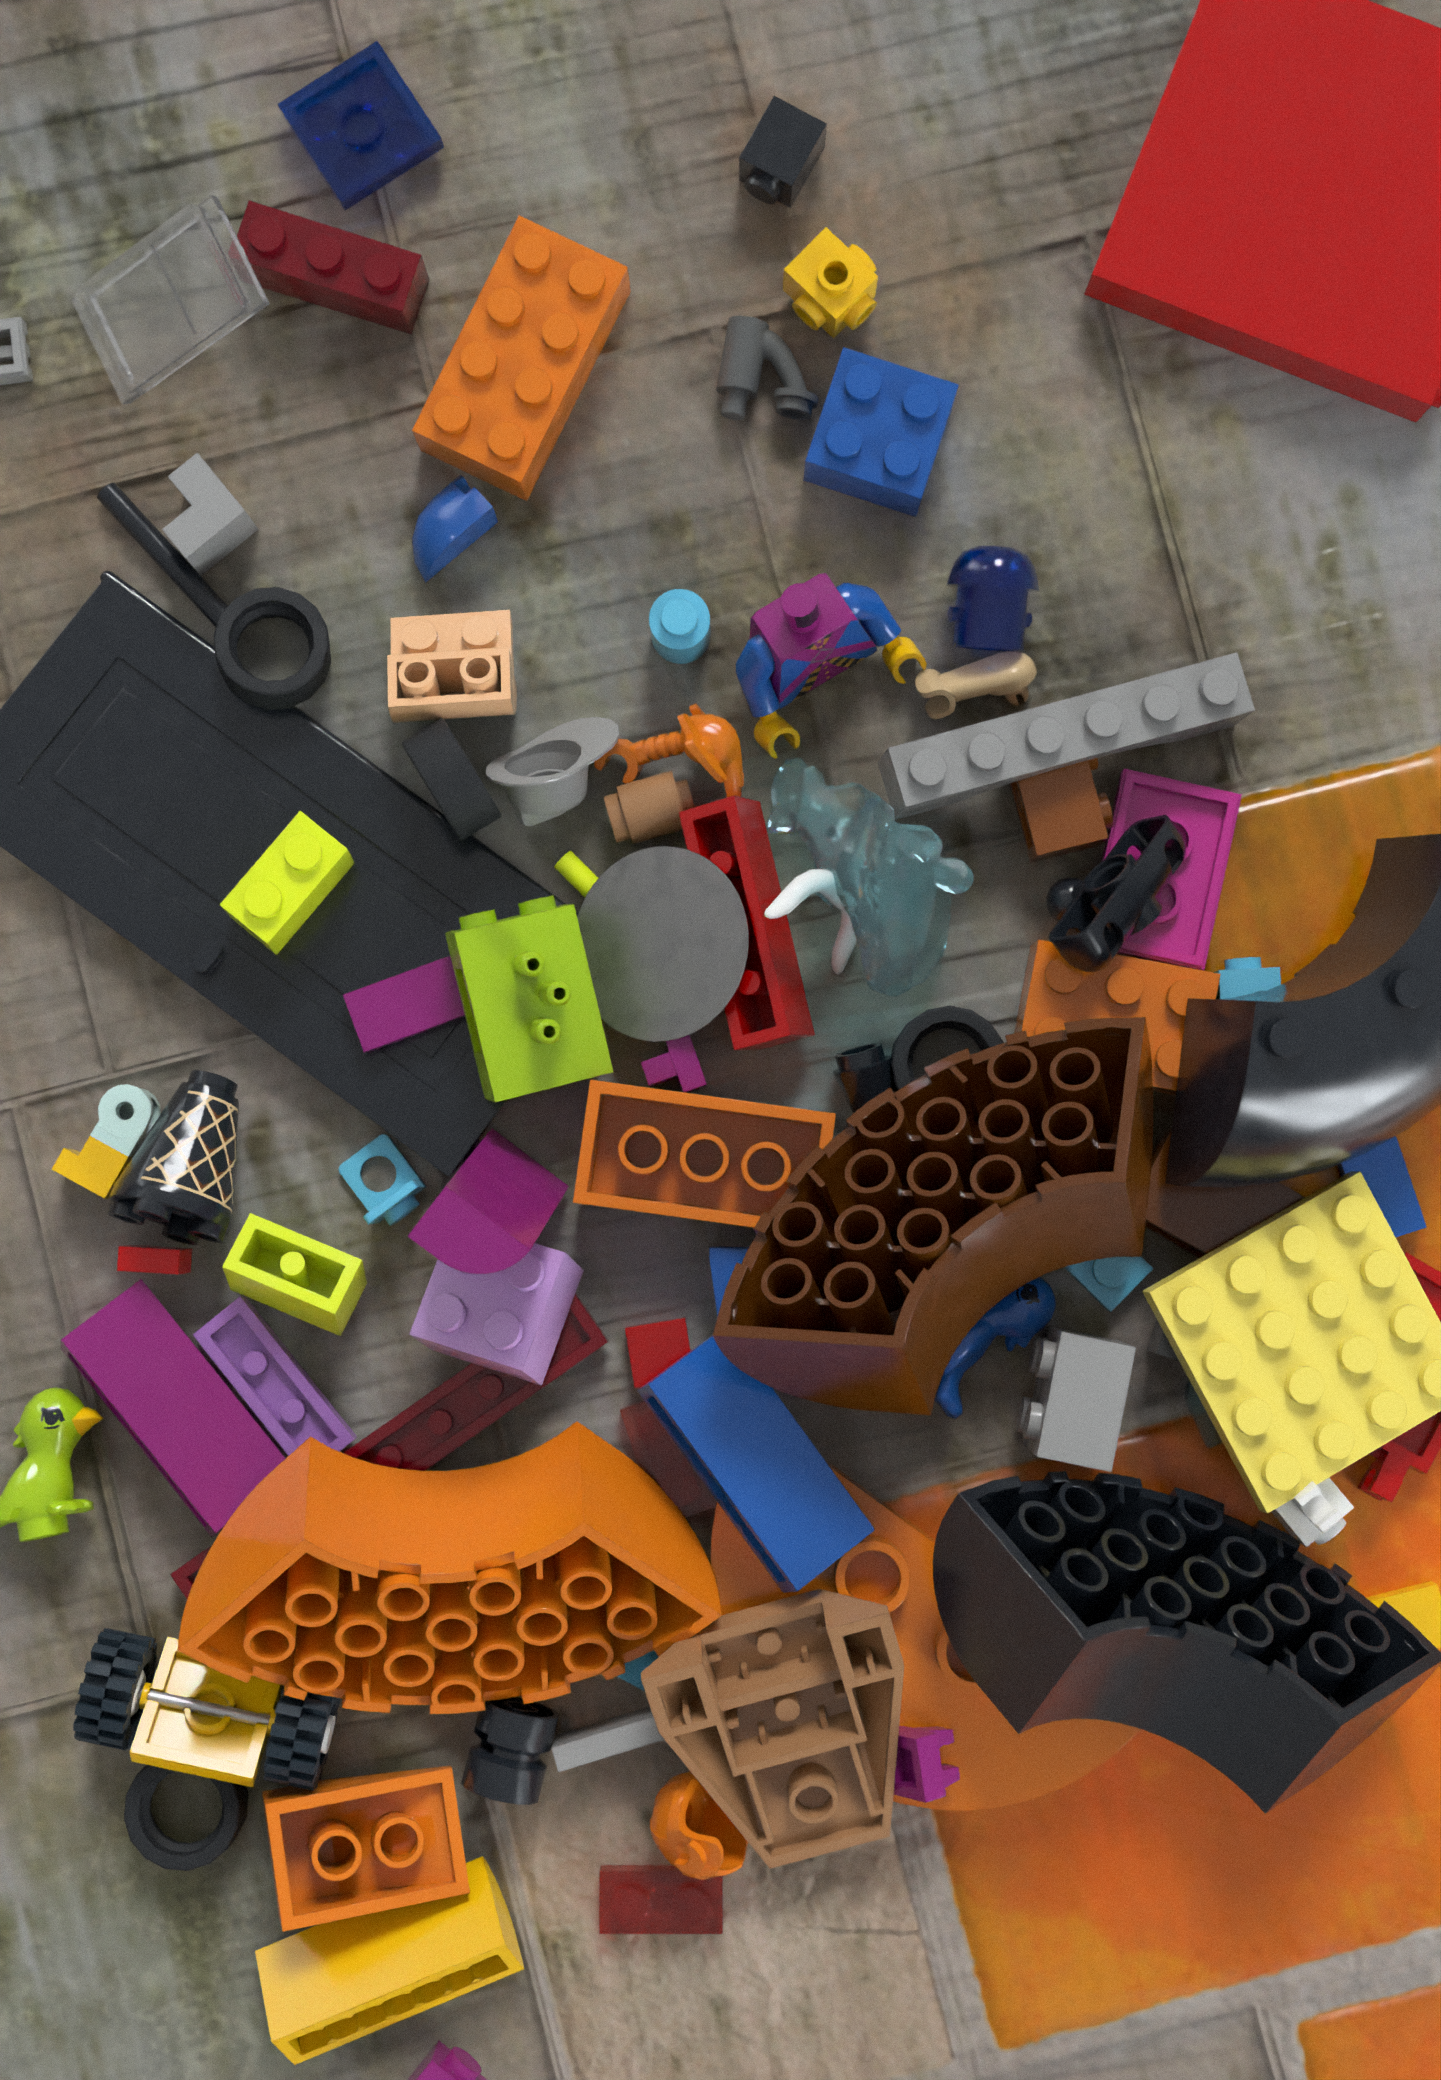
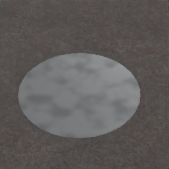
M669 846L646 848L631 853L611 865L597 879L587 893L577 919L600 1017L604 1022L620 1033L632 1038L653 1042L670 1041L688 1036L700 1030L716 1018L727 1006L735 994L745 970L749 947V931L740 896L729 878L718 866L700 854L687 849Z

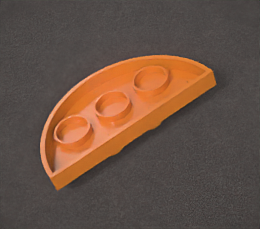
M825 1460L875 1530L799 1591L786 1593L781 1591L716 1501L712 1524L710 1565L718 1587L722 1615L817 1589L887 1605L904 1661L899 1726L911 1728L939 1726L953 1729L954 1742L939 1748L941 1764L957 1766L960 1774V1780L945 1788L946 1797L924 1803L893 1795V1802L935 1810L968 1811L999 1808L1029 1801L1059 1790L1089 1774L1114 1756L1141 1730L1129 1725L1104 1720L1069 1719L1038 1725L1018 1734L968 1673L948 1638L938 1610L934 1590L933 1553L935 1539L827 1460Z

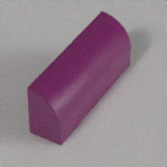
M492 1128L444 1187L409 1233L408 1237L438 1260L456 1270L472 1274L498 1272L513 1266L531 1250L569 1186Z
M142 1279L61 1339L60 1349L211 1537H214L223 1529L250 1492L286 1459Z

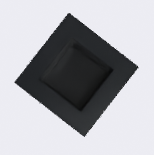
M773 96L739 157V181L743 182L745 189L758 200L767 204H774L778 201L791 208L825 148L827 124L784 100Z

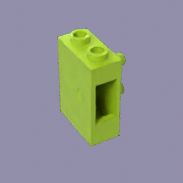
M554 895L518 903L520 915L497 920L495 909L459 917L461 929L445 933L484 1097L495 1103L613 1072L574 904L556 906Z

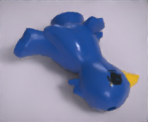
M1041 1276L1007 1295L986 1312L970 1329L955 1350L944 1370L934 1399L948 1417L956 1419L963 1414V1404L959 1391L962 1377L968 1369L983 1357L997 1335L1006 1336L1005 1345L1010 1352L1016 1344L1025 1348L1034 1335L1042 1331L1050 1322L1055 1310L1056 1299L1050 1284Z

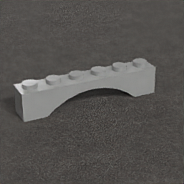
M1236 652L889 747L877 763L894 820L948 806L992 789L1075 763L1136 748L1178 742L1233 727L1254 712L1255 708L1238 653Z

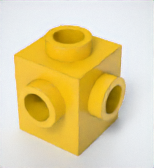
M825 227L784 268L783 291L794 300L792 307L807 326L815 331L822 327L834 339L846 326L851 330L858 328L875 309L877 302L874 298L878 282V276L875 274L876 266L860 247L855 244L847 247Z

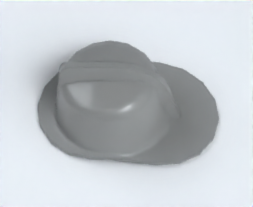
M601 717L580 718L563 723L543 733L521 748L494 759L486 766V777L493 783L504 786L508 799L514 807L517 819L521 824L533 826L560 816L578 806L585 799L589 765L614 747L620 737L619 726L611 719Z

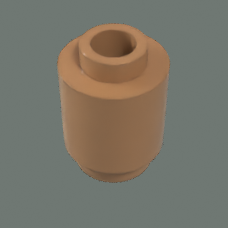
M672 770L616 786L617 793L604 796L617 843L631 839L633 844L682 831L679 812L695 807L687 779L675 782Z

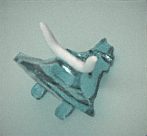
M798 757L794 759L788 758L775 774L771 786L773 809L767 820L766 829L770 834L798 835L807 845L814 859L815 869L808 870L795 877L765 910V917L777 919L789 914L808 896L815 893L831 908L835 905L841 911V925L831 954V966L835 974L839 975L842 973L856 943H858L864 975L870 989L880 994L896 997L925 982L945 953L950 925L951 893L961 894L967 891L974 880L973 871L962 860L943 858L940 855L943 848L942 840L931 828L922 825L900 824L895 821L894 808L878 794L867 790L861 784L852 782L840 786H825L823 775L814 766L809 767Z

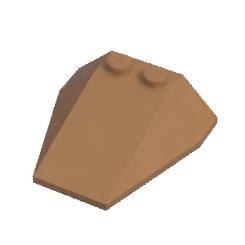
M823 1589L809 1591L722 1615L690 1639L675 1642L641 1672V1681L658 1732L770 1869L890 1837L904 1661L887 1605Z

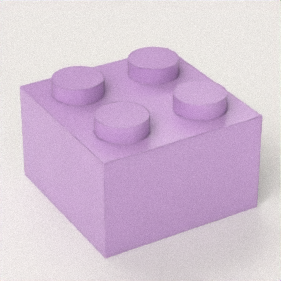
M534 1243L526 1256L513 1266L489 1274L462 1272L437 1260L409 1335L433 1351L542 1386L584 1270L565 1252Z

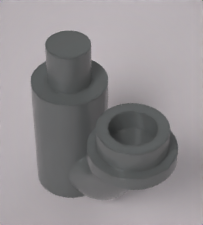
M749 316L730 317L728 319L716 391L724 395L721 415L733 420L744 419L747 400L757 398L763 361L767 359L772 363L784 386L783 388L776 389L774 393V401L777 403L776 413L790 419H810L812 409L818 407L819 397L807 391L797 361L788 345L775 332L769 330V325L763 320Z

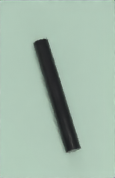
M114 482L106 485L98 493L97 499L216 627L221 613L228 605Z

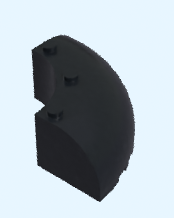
M1441 834L1377 839L1365 887L1352 912L1356 917L1336 944H1329L1312 962L1295 973L1293 979L1267 991H1258L1234 998H1188L1166 1184L1229 1188L1275 1183L1323 1171L1369 1152L1409 1129L1441 1104Z
M1066 1471L1048 1472L1043 1480L1021 1482L1018 1476L993 1480L958 1493L941 1521L934 1545L933 1582L938 1610L948 1638L960 1661L977 1685L1018 1734L1038 1725L1069 1719H1097L1140 1728L1189 1750L1211 1764L1243 1790L1266 1814L1311 1784L1353 1751L1391 1717L1441 1664V1652L1410 1621L1385 1600L1377 1607L1364 1595L1347 1583L1352 1575L1336 1563L1330 1569L1318 1564L1297 1551L1301 1542L1296 1538L1261 1520H1258L1252 1527L1236 1518L1223 1514V1503L1203 1495L1176 1487L1168 1495L1143 1488L1139 1478L1110 1473H1098L1093 1481L1069 1479Z

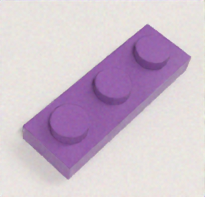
M246 1296L238 1297L193 1334L202 1348L288 1456L310 1436L339 1452L358 1438Z

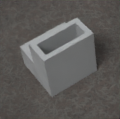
M198 453L168 476L191 506L162 530L201 576L259 530L247 512Z

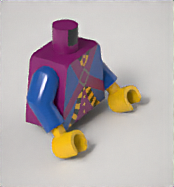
M821 573L805 583H796L784 590L780 598L759 609L750 618V639L736 662V675L752 716L760 718L754 728V738L774 759L778 758L774 750V742L781 734H783L786 741L794 749H797L800 745V735L797 730L782 716L778 715L776 710L785 707L875 653L877 647L884 646L882 651L883 662L898 683H906L899 672V667L905 660L914 658L923 670L926 669L927 663L925 658L910 638L898 636L901 628L880 596L873 589L851 583H843L836 587L826 573Z

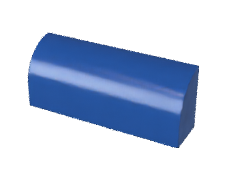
M713 1336L706 1339L637 1390L783 1593L799 1591L875 1530L773 1388L750 1377L732 1364L724 1356Z

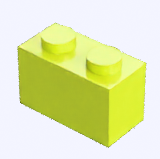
M299 811L220 903V906L230 918L277 955L355 863L345 846L302 811Z
M252 1213L249 1214L222 1266L230 1290L339 1336L342 1335L367 1285L361 1259Z

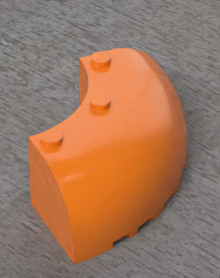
M578 1421L556 1437L518 1456L493 1464L449 1471L407 1470L373 1464L334 1450L310 1436L250 1492L219 1533L204 1559L190 1590L181 1620L177 1650L220 1673L246 1683L249 1682L252 1676H255L265 1681L283 1685L285 1696L303 1701L307 1693L341 1698L342 1708L357 1711L390 1713L391 1704L429 1705V1714H458L485 1711V1701L522 1696L523 1703L528 1704L556 1698L571 1693V1683L602 1674L606 1681L625 1673V1663L644 1656L653 1650L660 1656L675 1642L693 1637L721 1617L722 1613L718 1587L710 1562L695 1532L666 1492L640 1466Z

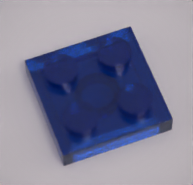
M378 41L277 104L285 121L344 211L444 148L441 136Z

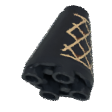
M201 1070L191 1071L188 1082H183L179 1085L114 1184L109 1197L112 1201L108 1211L110 1216L136 1225H143L145 1219L164 1225L162 1232L164 1237L184 1244L197 1245L199 1238L214 1243H223L225 1236L230 1232L233 1222L239 1101L235 1098L238 1085L235 1082L215 1073Z

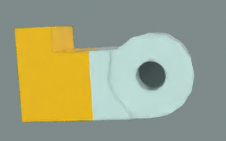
M129 1084L117 1085L109 1089L101 1098L98 1106L99 1121L81 1152L63 1148L52 1170L100 1197L109 1199L114 1184L161 1114L160 1104L156 1097L148 1090Z

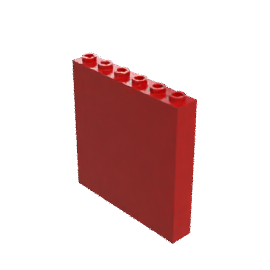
M1200 0L1084 295L1415 423L1431 406L1439 408L1441 406V28L1369 0Z

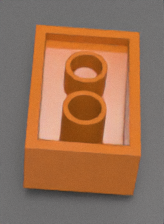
M451 1766L325 1779L318 1782V1787L314 1791L288 1786L262 1792L278 1914L283 1932L470 1893Z

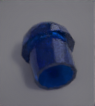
M976 546L963 551L954 562L946 586L956 587L955 607L950 606L948 609V619L950 622H954L952 647L1022 652L1024 650L1025 627L1028 628L1032 623V613L1027 612L1028 592L1039 591L1038 578L1033 563L1028 555L1010 547Z

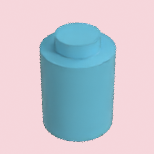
M685 589L667 591L656 599L649 614L650 632L655 650L665 660L676 664H686L697 660L707 650L711 638L710 614L704 600L696 593Z

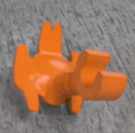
M696 703L689 706L692 716H688L685 713L677 716L681 725L680 733L675 731L670 732L669 735L667 733L660 734L658 737H649L647 740L643 739L635 743L627 739H618L611 750L594 761V768L601 771L608 765L612 754L621 755L625 758L628 766L622 780L626 784L632 782L641 774L645 764L651 763L653 760H660L662 757H672V754L673 756L682 755V752H685L692 761L702 765L718 783L724 782L727 797L734 795L741 797L742 787L744 786L741 746L736 730L726 719L713 714H705Z

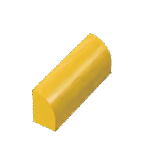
M483 1856L466 1863L470 1889L468 1894L318 1924L256 1950L255 1954L271 2042L296 2065L524 1970L517 1937L506 1902L497 1880Z

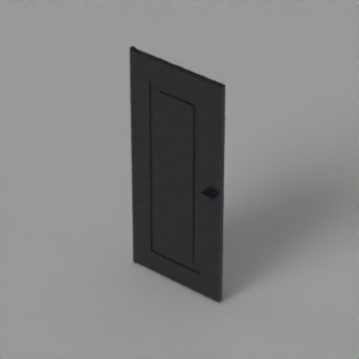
M102 572L100 585L0 709V847L450 1178L507 1102V1100L495 1103L484 1097L465 1017L365 1054L343 995L450 956L445 933L461 929L459 917L495 909L497 920L520 915L518 903L553 894L473 835L460 840L443 813L298 707L267 710L244 702L229 690L218 669L213 645L113 572ZM302 811L349 850L355 864L276 955L230 918L220 906V903L298 812ZM554 895L556 906L566 904Z

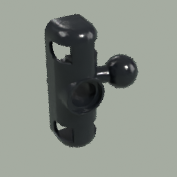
M1167 815L1145 818L1133 823L1124 832L1106 858L1088 873L1084 881L1079 878H1062L1049 888L1046 896L1047 909L1051 916L1058 921L1049 934V940L1061 956L1074 968L1084 972H1096L1104 969L1109 965L1130 935L1146 928L1160 914L1162 901L1158 895L1179 868L1186 855V842ZM1131 846L1136 847L1141 853L1137 861L1131 854L1127 855L1128 848ZM1070 928H1074L1079 933L1066 936Z

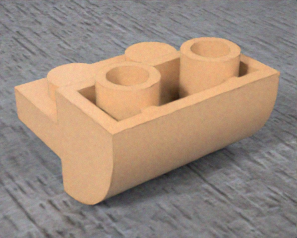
M510 610L390 618L391 655H387L388 710L393 723L429 721L440 718L458 719L516 714L517 686L514 676L513 624Z

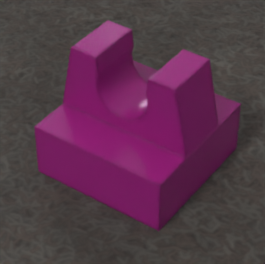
M690 1035L666 1041L669 1049L668 1053L641 1062L650 1087L679 1078L684 1093H691L707 1087Z
M899 1726L893 1795L924 1803L946 1797L945 1788L960 1780L959 1768L949 1764H941L939 1748L943 1745H949L954 1742L953 1729L939 1726L917 1728Z

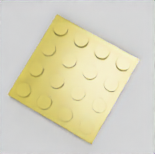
M1350 1171L1142 1291L1259 1511L1267 1514L1292 1500L1310 1482L1313 1481L1316 1485L1441 1411V1322L1360 1171Z

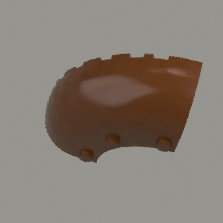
M1146 1018L1088 1019L1064 1023L1066 1030L1046 1032L1027 1037L1026 1030L1005 1035L1006 1043L998 1044L971 1055L968 1048L951 1054L925 1067L926 1075L910 1082L895 1093L889 1088L864 1104L846 1119L847 1128L834 1137L823 1149L817 1146L795 1168L786 1180L788 1189L769 1214L763 1212L754 1227L756 1237L747 1250L742 1264L736 1263L723 1295L712 1335L724 1356L738 1369L759 1382L805 1400L855 1410L931 1415L938 1386L955 1350L982 1316L1004 1297L1044 1274L1069 1265L1112 1257H1142L1153 1145V1075Z

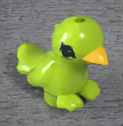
M54 1387L45 1389L33 1396L25 1406L20 1422L14 1428L18 1438L14 1441L13 1447H26L28 1455L13 1472L0 1496V1528L9 1523L16 1522L19 1542L33 1541L68 1533L70 1531L67 1515L86 1513L94 1509L93 1501L74 1499V1480L70 1461L73 1450L80 1438L104 1418L96 1409L85 1407L81 1400L68 1389Z

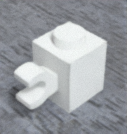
M1327 1478L1317 1485L1313 1481L1310 1482L1292 1500L1271 1512L1292 1537L1299 1540L1305 1547H1308L1314 1541L1317 1545H1321L1335 1537L1346 1525L1343 1517L1354 1507L1334 1482Z

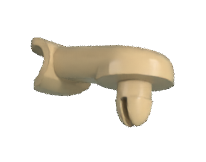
M1006 651L942 674L935 669L921 670L915 678V685L922 697L930 698L925 705L928 716L932 719H940L954 712L956 702L987 694L1004 695L1014 706H1019L1016 695L1020 694L1025 703L1029 695L1028 685L1034 680L1037 670L1034 661L1025 653Z

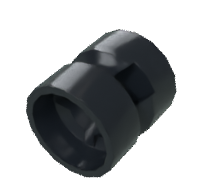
M519 1697L485 1701L486 1710L478 1712L474 1733L481 1739V1743L469 1749L461 1784L465 1789L474 1794L504 1803L517 1805L538 1803L547 1767L540 1759V1754L551 1750L559 1713L537 1702L524 1704L522 1698Z

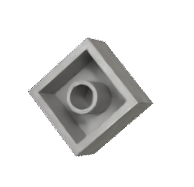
M1047 1325L1044 1338L1035 1336L1030 1352L1028 1372L1035 1373L1036 1381L1032 1398L1023 1396L1016 1425V1432L1023 1434V1445L1037 1457L1112 1472L1136 1347L1117 1339Z

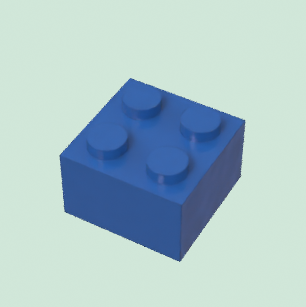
M843 347L805 460L803 481L916 517L953 408L959 384Z

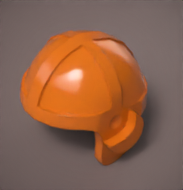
M691 1771L678 1774L668 1780L655 1798L650 1819L651 1837L663 1856L683 1875L700 1880L724 1876L740 1869L744 1863L748 1841Z

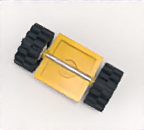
M104 1628V1631L100 1632L97 1643H94L91 1650L90 1662L87 1661L84 1669L86 1674L84 1682L80 1683L78 1692L80 1700L75 1707L74 1715H77L73 1723L74 1738L76 1740L125 1751L131 1746V1762L254 1787L269 1736L271 1738L266 1750L267 1759L264 1764V1780L312 1791L318 1787V1782L323 1774V1766L328 1758V1749L332 1743L334 1726L338 1716L337 1709L341 1698L307 1693L303 1701L285 1696L283 1685L265 1681L255 1676H252L248 1683L220 1673L177 1650L179 1639L171 1637L166 1639L154 1676L152 1671L157 1659V1655H155L157 1650L155 1638L110 1628Z

